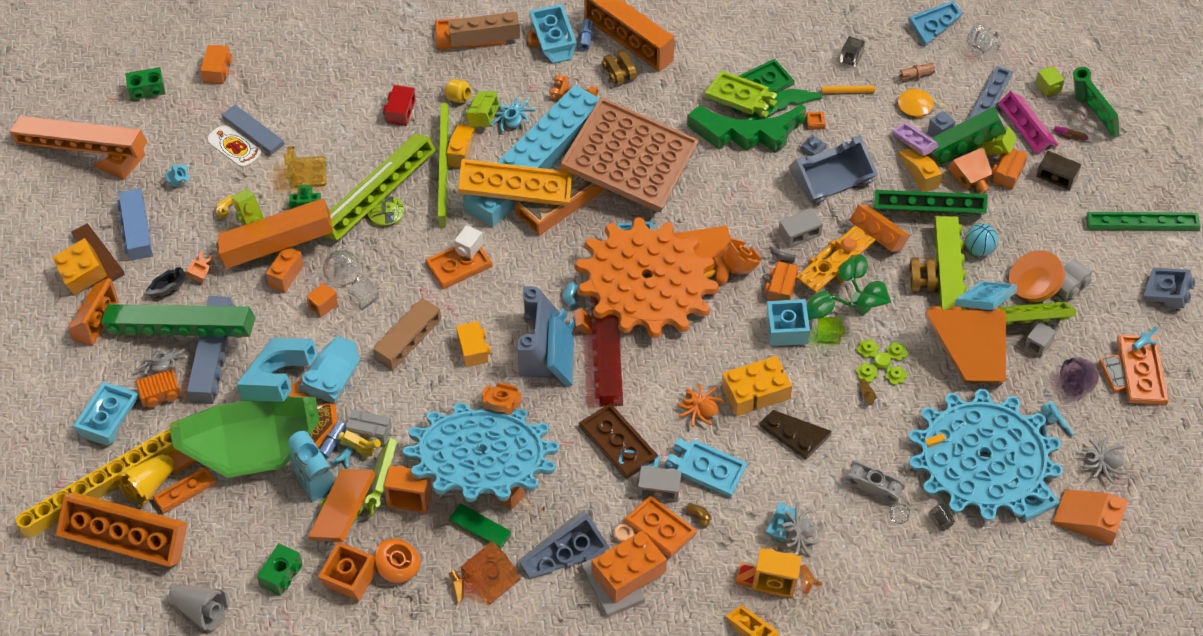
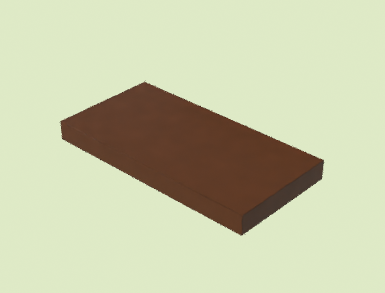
M611 403L579 422L581 430L625 479L640 471L641 466H648L653 463L658 457V454ZM621 449H622V456H623L622 462H624L623 464H621V463L619 462V457H620ZM625 450L636 451V453H628Z

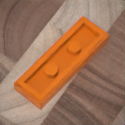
M206 466L152 496L161 512L165 514L215 485L216 480Z

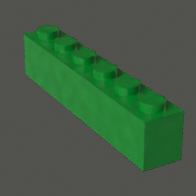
M875 190L873 192V209L876 211L984 215L987 213L988 194Z

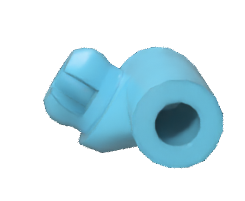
M573 282L566 285L563 293V298L571 310L578 307V303L573 296L577 293L579 285Z

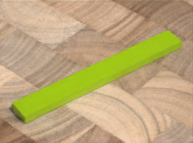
M441 103L439 227H446L447 150L449 140V109L447 103Z

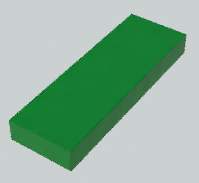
M461 503L449 517V522L499 550L502 549L512 535L510 530Z

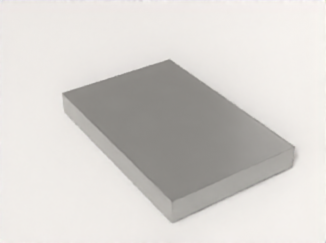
M593 559L581 563V567L606 617L645 602V597L639 588L615 603L591 574V562Z

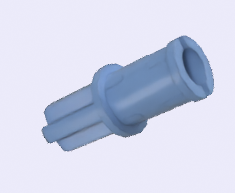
M589 19L583 22L582 31L579 34V48L583 51L590 49V42L593 38V21Z
M338 421L330 434L325 436L326 440L319 449L324 458L328 459L335 446L340 444L337 438L341 432L344 433L346 431V423Z

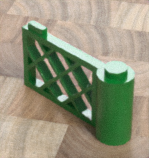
M1087 67L1076 68L1073 72L1076 100L1086 102L1114 138L1118 137V114L1092 83L1090 69Z

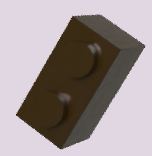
M1047 151L1039 165L1036 177L1071 190L1079 176L1082 164Z

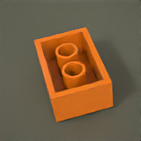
M642 530L593 559L591 562V574L611 599L617 603L632 592L666 573L667 559Z

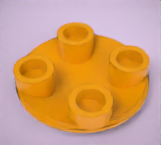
M909 89L904 91L898 98L899 111L914 116L916 119L924 118V115L933 109L934 102L932 97L923 90Z

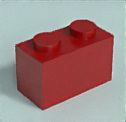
M400 85L393 86L392 92L389 91L388 103L383 108L386 123L408 125L416 101L415 88Z

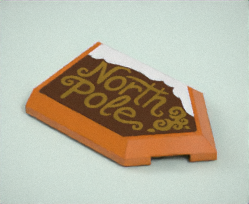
M325 403L317 405L320 422L310 433V437L318 449L325 442V436L330 434L338 422L336 404Z

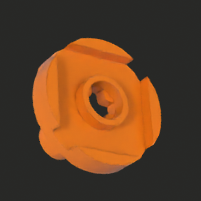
M497 383V387L492 388L489 385L482 391L483 408L510 415L514 409L520 406L522 394L518 392L517 387L511 384Z

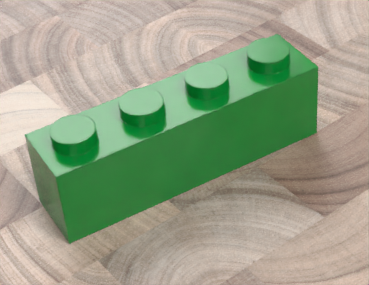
M992 107L931 138L938 144V148L933 150V153L940 165L1006 132L995 108Z

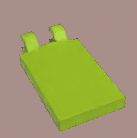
M722 70L705 91V98L751 115L755 111L762 118H766L769 114L766 111L769 106L774 107L777 103L774 100L777 94L769 92V87Z
M389 438L379 452L373 470L376 475L357 513L358 515L365 509L368 511L367 518H370L374 510L379 507L380 497L384 490L385 480L398 440Z

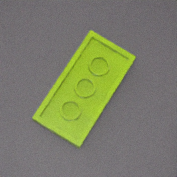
M1067 302L997 307L1001 308V311H1006V325L1013 324V321L1031 323L1032 320L1039 319V321L1047 322L1051 321V318L1069 320L1070 317L1076 316V308Z

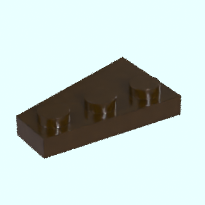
M772 410L760 422V427L805 460L832 433L831 430Z

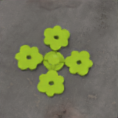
M868 339L867 341L860 342L857 352L863 354L864 358L869 356L874 358L875 365L863 363L862 366H858L856 373L859 374V379H864L868 383L872 382L874 378L878 377L876 372L878 367L881 369L887 368L885 378L892 385L905 382V378L908 376L907 371L902 370L901 366H890L891 359L901 361L902 358L908 356V351L904 344L900 345L899 342L894 341L891 343V346H887L886 351L888 353H878L879 346L875 344L874 340Z

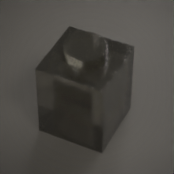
M849 36L841 50L840 62L857 67L864 53L865 41Z

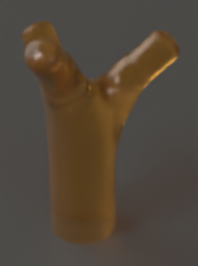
M806 564L800 566V571L806 580V593L810 592L812 584L815 586L822 585V582L813 576Z

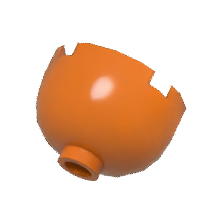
M732 238L726 245L723 259L730 268L731 273L748 274L759 265L761 257L754 248L750 247L748 249L744 246V241Z

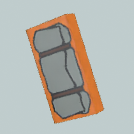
M1119 355L1100 358L1099 364L1113 393L1126 391L1124 371Z

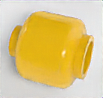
M452 79L446 84L444 93L451 102L465 103L471 97L472 90L468 82Z

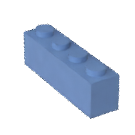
M141 188L119 192L120 200H117L118 210L122 211V214H119L120 224L124 225V228L121 229L123 240L126 239V243H123L125 254L129 253L131 261L152 257L153 252Z

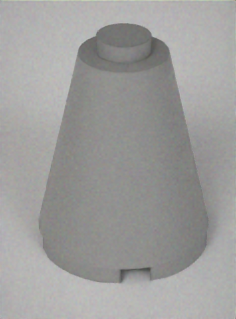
M178 584L169 593L170 603L204 630L208 629L211 631L216 629L226 616L223 615L225 608L228 609L229 607L228 594L219 589Z

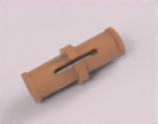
M933 62L924 65L916 64L911 68L899 70V73H902L899 74V78L901 81L911 78L918 79L923 75L935 73L936 70L932 69L936 68Z

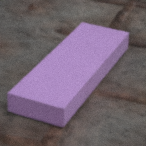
M907 122L892 130L894 137L922 156L938 148L936 141Z

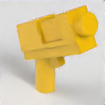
M348 430L345 433L341 432L337 438L341 440L340 444L355 449V452L365 457L372 456L375 449L381 445L378 439L367 441Z

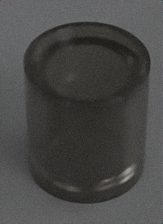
M943 504L936 505L928 513L939 531H945L955 523L954 518Z

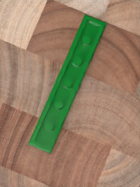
M1193 212L1086 213L1088 230L1200 231L1201 228L1199 215Z

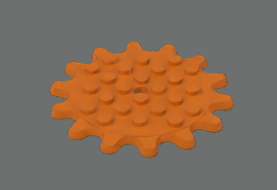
M638 217L633 220L632 229L622 230L616 224L609 223L604 229L607 235L606 240L600 241L588 238L584 242V248L592 254V258L577 260L574 264V269L579 273L587 275L589 280L578 286L577 293L582 297L593 296L598 300V305L594 307L592 312L596 318L600 319L607 315H614L619 319L618 330L620 332L629 333L635 325H643L646 327L650 337L659 338L662 335V327L666 324L675 326L680 332H686L690 328L689 321L686 318L688 314L709 315L710 307L702 300V296L705 294H716L719 291V286L716 281L709 280L704 276L705 272L714 269L715 263L711 257H699L694 253L699 246L696 237L690 236L687 239H678L673 235L674 227L670 222H665L660 229L652 230L646 226L642 218ZM650 273L651 278H645L642 275Z

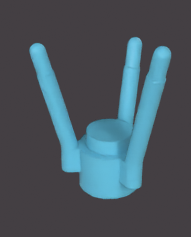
M1049 402L1040 408L1046 421L1049 423L1058 421L1070 436H1074L1055 403ZM1046 422L1042 426L1044 437H1048Z

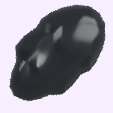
M176 267L174 270H168L153 279L146 290V294L150 297H157L177 290L185 281L183 268Z

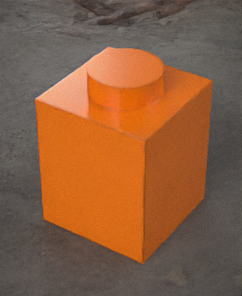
M322 283L306 295L308 307L321 318L338 305L336 291Z

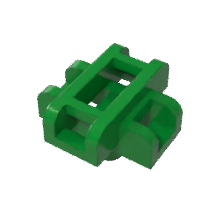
M302 184L298 186L297 194H290L289 207L293 209L321 199V193H313V186Z

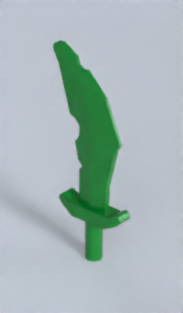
M801 89L776 92L777 97L774 99L777 103L774 107L769 106L766 110L769 112L766 118L760 117L754 111L751 116L744 120L768 119L777 110L787 109V106L790 104L799 105L823 98V95Z

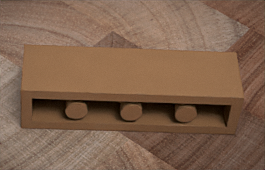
M517 11L448 20L451 47L520 38Z
M424 298L414 303L410 311L403 315L393 328L388 330L386 336L381 341L375 344L373 348L375 360L393 371L441 321L440 308Z

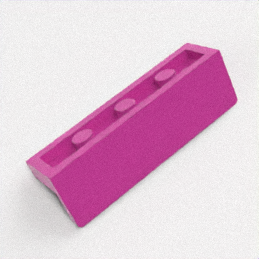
M1010 91L998 103L1036 153L1040 154L1050 144L1055 147L1059 145L1022 96Z

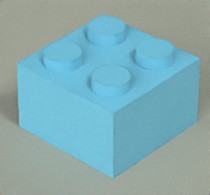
M806 299L767 301L766 320L770 346L808 344L810 327Z

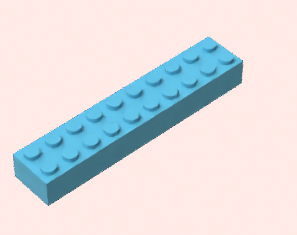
M574 85L497 163L551 169L570 149L600 98ZM468 194L463 196L464 210L491 227H494L515 206V202L518 201Z

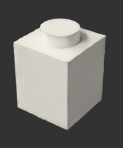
M466 225L454 240L455 251L460 256L472 259L483 245L482 232Z

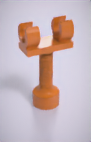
M556 75L554 85L561 87V89L559 90L555 87L550 89L549 98L552 100H560L573 87L568 86V76ZM590 86L589 89H584L594 96H598V87Z

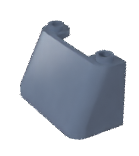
M861 135L851 138L852 141L843 142L839 146L813 156L800 157L788 166L792 176L810 202L818 204L825 201L827 196L861 183L867 185L874 181L873 178L878 173Z
M523 286L524 321L530 320L532 322L535 334H526L519 338L517 349L519 376L553 377L555 375L547 368L549 319L552 318L551 311L554 310L558 315L560 312L539 288Z

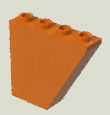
M938 306L930 307V310L925 311L927 321L964 383L1006 382V311H1001V308L989 311H981L978 308L961 310V307H950L949 310H942V307Z

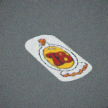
M220 126L208 135V142L240 166L252 163L261 154L260 148L229 126Z

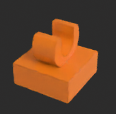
M582 308L575 310V316L572 318L575 321L576 327L573 332L578 333L582 331L585 335L592 333L591 316Z

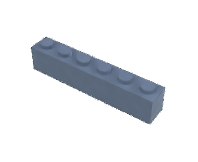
M208 296L206 306L236 305H233L231 297ZM199 336L187 389L190 402L214 403L215 396H218L219 393L218 380L222 379L221 366L226 361L225 348L229 346L228 336Z

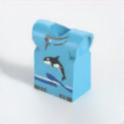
M296 432L288 441V447L291 450L290 457L293 474L310 500L314 502L330 493L335 480L330 465L308 432Z

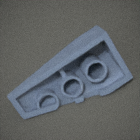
M583 510L564 523L518 561L529 577L532 578L562 567H569L582 561L591 560L610 547L589 515Z

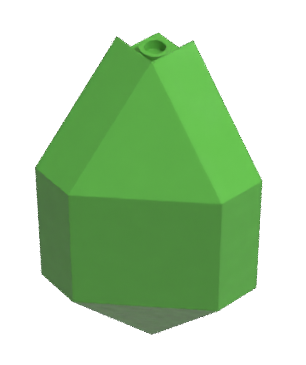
M287 396L284 402L243 400L216 405L170 423L169 429L173 448L221 475L230 478L284 468L291 459V450L288 447L290 437L299 431H306L310 435L320 421L315 397Z

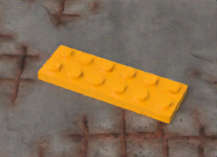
M462 159L458 193L569 206L572 174L567 171Z

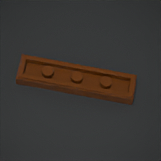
M88 223L71 231L72 236L77 242L85 238L92 246L107 274V277L104 279L110 278L114 281L125 275L123 269Z

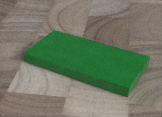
M776 59L739 75L741 78L769 87V92L774 93L783 91L795 83L794 79ZM732 108L735 113L740 111L738 109Z

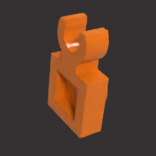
M203 251L199 253L197 260L193 258L185 273V276L200 283H203L211 267L209 265L213 258L210 255L208 259H204L202 257Z

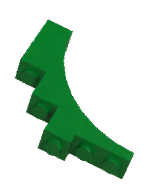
M800 104L789 112L768 119L740 120L724 117L699 105L687 115V127L718 149L732 140L746 151L752 146H756L758 142H761L770 150L776 152L787 144V135L796 126L801 125L805 121L806 107Z

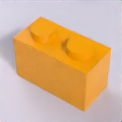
M479 321L457 325V338L465 367L488 363V355L491 354L489 343L484 341L486 339L484 327H480Z

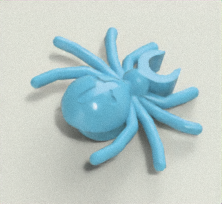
M516 97V104L513 100H511L512 105L507 106L506 102H504L503 106L500 103L499 108L502 112H496L495 115L501 116L493 120L490 126L501 120V132H504V121L508 127L516 128L522 122L521 115L526 119V123L529 124V118L524 111L535 112L536 109L523 108L529 102V99H526L520 105L519 98Z

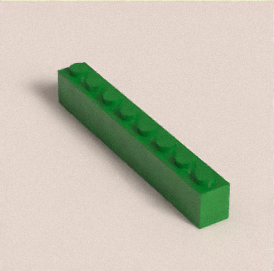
M108 304L101 324L107 333L111 335L228 336L241 338L250 337L256 317L250 307Z

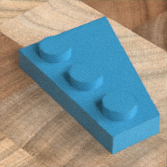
M953 0L912 15L908 21L924 47H926L961 17L962 12Z

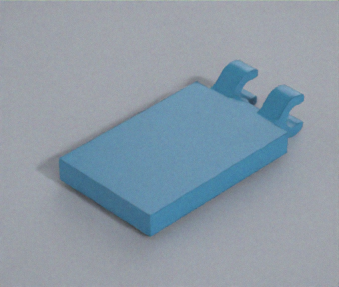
M561 308L559 315L554 310L551 311L552 318L549 319L547 368L567 387L573 385L574 336L571 333L575 329L576 324L573 318H570L568 325L564 322L567 312Z

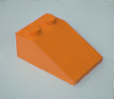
M1065 489L1053 524L1112 545L1128 500L1109 493Z

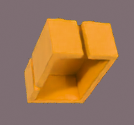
M777 356L722 373L721 386L736 416L753 411L755 396L756 410L791 399L792 384Z

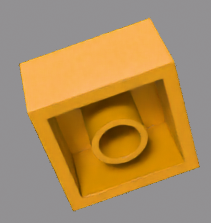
M85 238L52 257L65 285L74 295L107 277L97 254Z
M760 548L752 590L793 598L802 557L794 553H781L770 548Z

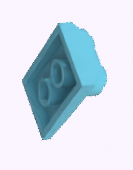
M563 4L530 10L531 25L535 30L543 53L553 64L571 60L577 42Z
M336 336L330 343L324 346L309 371L303 374L299 391L335 404L360 362L357 344Z
M103 382L73 425L74 431L85 439L103 445L113 443L117 438L116 432L139 397L138 393L119 385L114 386Z

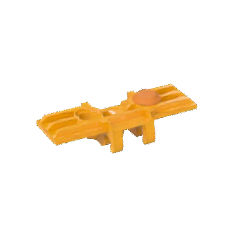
M855 225L840 239L831 240L828 246L817 256L808 260L809 266L796 276V279L815 293L835 276L839 278L838 282L843 284L845 281L839 277L840 266L850 257L864 252L876 239ZM832 251L834 252L828 259L823 260V259L826 258Z

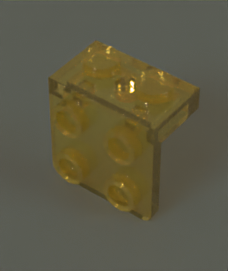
M287 147V154H284V163L287 165V168H284V176L289 181L290 189L298 188L302 184L313 187L325 186L327 184L325 156L297 158L295 147Z

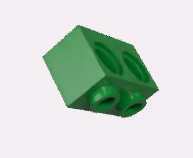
M161 67L125 73L130 100L166 94Z

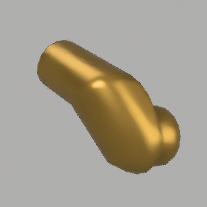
M693 503L688 504L686 512L699 516L700 525L709 526L712 516L703 506Z

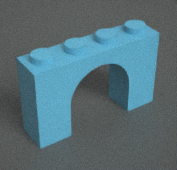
M272 338L236 384L242 400L284 402L292 391L287 374H273L272 372L285 366H310L318 356L313 339Z

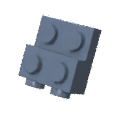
M1152 268L1144 294L1145 301L1164 302L1165 307L1185 308L1186 303L1191 301V293L1189 291L1195 287V278H1192L1191 270Z

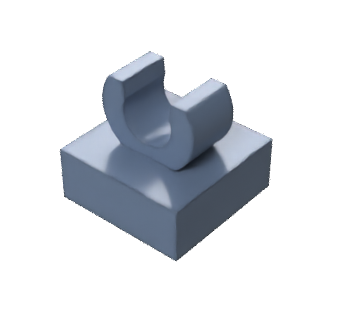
M811 134L801 145V150L813 156L823 152L827 144L815 137L814 134Z

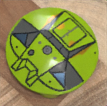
M386 196L367 214L375 226L397 225L401 222L404 214V206L396 197Z

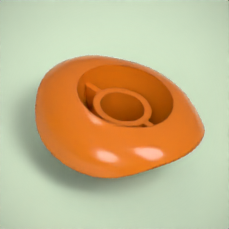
M392 538L383 540L378 544L375 551V562L378 572L389 582H406L415 576L420 568L421 559L419 553L411 544L402 539Z

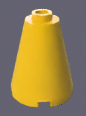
M160 454L119 473L116 476V480L120 479L121 481L118 486L130 502L133 503L136 500L139 503L137 506L143 507L174 470V462L168 455Z

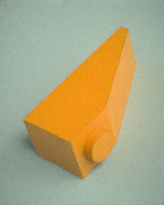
M467 124L457 125L447 150L448 167L461 168L462 159H469L476 127H471Z
M912 148L898 152L899 157L922 192L939 188L942 173L931 158L927 155L922 156Z
M743 605L725 615L729 623L741 636H780L775 628Z

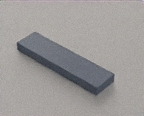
M233 105L222 114L224 120L271 155L285 145L284 140L237 105Z

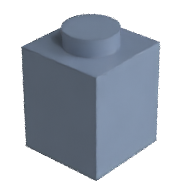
M942 111L930 119L927 133L933 138L954 127L956 121Z

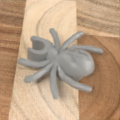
M173 348L171 353L169 349L165 353H162L161 350L158 353L155 352L151 359L144 358L143 361L148 363L137 367L136 370L146 367L144 375L147 374L151 367L156 373L166 372L170 367V362H172V368H175L176 362L174 359L187 358V356L180 355L185 352V349L176 352V348Z
M1106 436L1100 451L1097 444L1092 439H1089V442L1095 449L1082 448V451L1087 452L1085 457H1092L1093 459L1088 458L1086 461L1087 465H1084L1083 468L1094 469L1098 467L1092 478H1096L1099 475L1102 467L1110 483L1114 481L1108 471L1119 475H1127L1126 471L1115 470L1123 465L1124 457L1120 452L1113 450L1124 449L1125 446L1115 445L1105 450L1109 436Z
M796 502L795 519L786 510L785 514L788 515L792 522H786L781 525L782 527L791 526L784 529V532L790 531V537L786 538V540L792 541L786 544V547L796 544L794 554L798 556L801 544L806 555L810 557L811 554L804 543L815 544L819 540H806V538L814 535L816 527L812 520L802 518L806 514L811 513L812 509L805 510L798 517L800 503Z

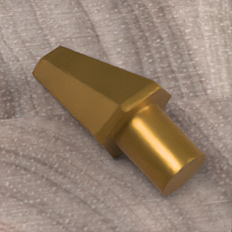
M860 379L859 383L866 403L868 405L874 404V400L877 398L874 390L864 379Z
M456 570L448 573L453 582L450 586L456 603H459L464 599V577L460 578Z

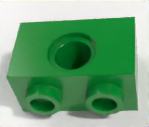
M278 543L257 575L259 586L281 596L284 590L290 587L295 573H299L303 563L300 553Z

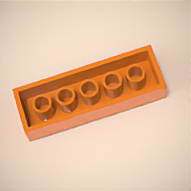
M584 0V19L593 21L595 27L658 72L674 61V36L662 29L657 23L652 22L644 14L635 10L633 6L628 5L622 0Z
M74 492L63 496L56 536L171 567L180 563L188 523Z

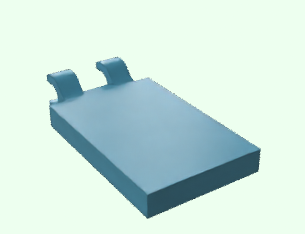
M677 438L673 451L683 454L681 458H678L674 454L669 453L665 466L682 471L681 477L732 498L748 463L692 439L691 443H688L681 438Z

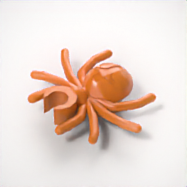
M700 383L698 384L699 397L696 392L687 388L686 397L690 398V400L683 398V404L677 403V406L690 410L679 414V417H684L693 412L691 425L695 427V416L697 413V416L704 423L711 426L712 422L705 418H710L718 413V406L713 400L726 403L725 400L719 397H707L712 392L718 390V387L712 388L703 397Z

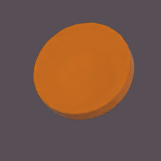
M1044 250L1032 251L1021 256L1014 263L1009 274V283L1017 285V292L1015 294L1027 302H1041L1051 298L1060 290L1065 279V270L1060 259L1055 254Z

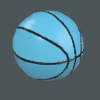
M982 223L976 224L966 233L965 244L973 255L987 256L996 249L998 235L992 226Z

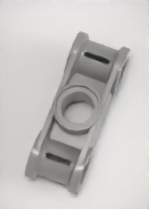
M854 460L851 462V469L844 477V481L848 485L877 496L888 503H898L899 494L906 487L903 480L870 467L861 461Z

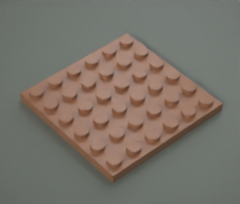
M600 97L562 160L560 169L661 213L699 140Z

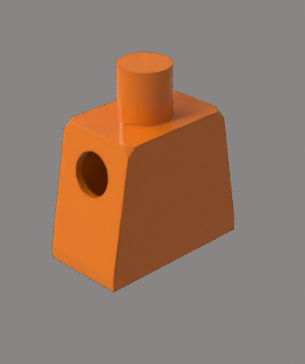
M983 148L954 159L948 166L964 189L967 190L975 186L979 194L989 190L986 181L992 176V170Z

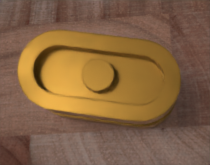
M625 50L617 51L616 58L611 54L603 56L601 64L603 69L609 73L612 83L616 85L624 83L625 76L629 81L637 78L636 69Z
M919 257L910 258L911 291H919L920 286H925L926 292H934L935 288L939 287V277H936L935 274L938 272V262H935L934 258H926L925 263H920ZM920 271H924L925 278H920Z

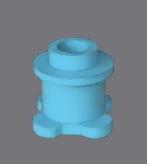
M177 164L172 165L171 169L167 170L165 174L167 182L172 186H178L182 180L184 182L189 181L190 177L187 173V166L185 164L181 166Z

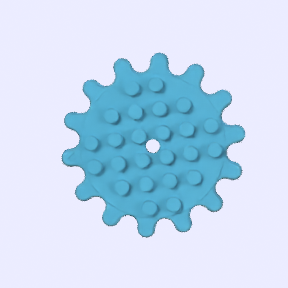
M985 389L977 390L975 392V399L972 402L961 400L955 393L947 394L945 401L948 408L943 412L936 411L930 407L922 410L921 415L929 424V427L926 430L910 431L909 439L911 443L920 446L923 452L912 456L909 464L913 470H923L931 475V478L924 483V490L928 495L945 492L951 496L949 507L953 513H960L966 506L972 505L980 509L981 516L985 521L993 520L999 507H1006L1015 516L1021 517L1027 512L1025 498L1033 497L1040 501H1046L1050 498L1051 491L1043 484V479L1047 477L1058 478L1062 475L1063 468L1060 464L1054 463L1048 458L1049 453L1055 452L1061 447V442L1058 438L1044 437L1040 434L1039 429L1046 422L1044 415L1035 413L1031 416H1023L1019 412L1020 400L1017 397L1010 396L1005 402L996 404L991 401L990 394ZM939 434L945 436L946 440H943L942 443L927 448L926 439ZM980 452L989 453L990 458L980 457Z
M456 403L453 406L454 413L447 416L438 412H429L426 418L431 426L427 428H410L408 430L409 437L419 443L414 446L404 447L403 455L406 459L421 462L411 468L414 478L430 477L436 479L433 483L435 493L444 494L451 489L463 491V497L467 502L476 501L481 493H492L498 500L506 501L511 495L510 489L514 487L534 491L539 482L533 475L552 474L556 468L555 463L544 457L555 455L559 450V444L554 441L542 440L541 437L547 435L549 426L545 423L527 424L525 420L528 412L524 409H516L512 414L505 415L501 412L485 410L484 408L472 410L465 403Z

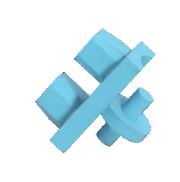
M779 502L766 531V535L771 536V539L778 542L786 541L790 532H784V529L791 526H781L783 523L792 522L788 515L785 514V511L790 512L795 519V508L788 507Z

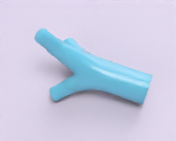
M1154 327L1146 335L1145 332H1141V338L1132 344V348L1138 351L1146 344L1156 345L1157 341L1151 340V337L1158 328Z
M347 446L341 455L332 460V463L344 461L345 467L349 468V457L355 449Z

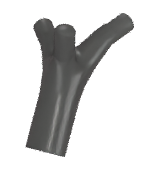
M772 246L769 247V250L777 255L771 261L773 264L781 260L795 262L796 255L778 251Z

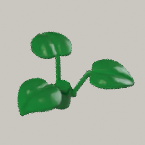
M857 254L847 259L839 268V277L843 281L852 279V283L857 293L852 295L851 303L835 295L830 296L828 291L818 292L810 298L806 305L808 320L822 318L830 314L835 306L834 300L849 306L851 309L855 307L860 314H866L872 307L891 303V299L886 285L881 281L871 282L865 286L864 291H860L856 278H861L866 274L868 263L863 255Z

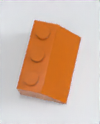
M107 278L94 284L92 290L87 293L86 300L78 308L76 317L70 322L68 327L72 340L92 346L95 344L104 328L101 321L107 305L118 304L119 302L112 279Z

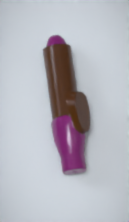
M1055 126L1053 130L1068 139L1072 137L1083 141L1089 139L1085 133L1066 127Z

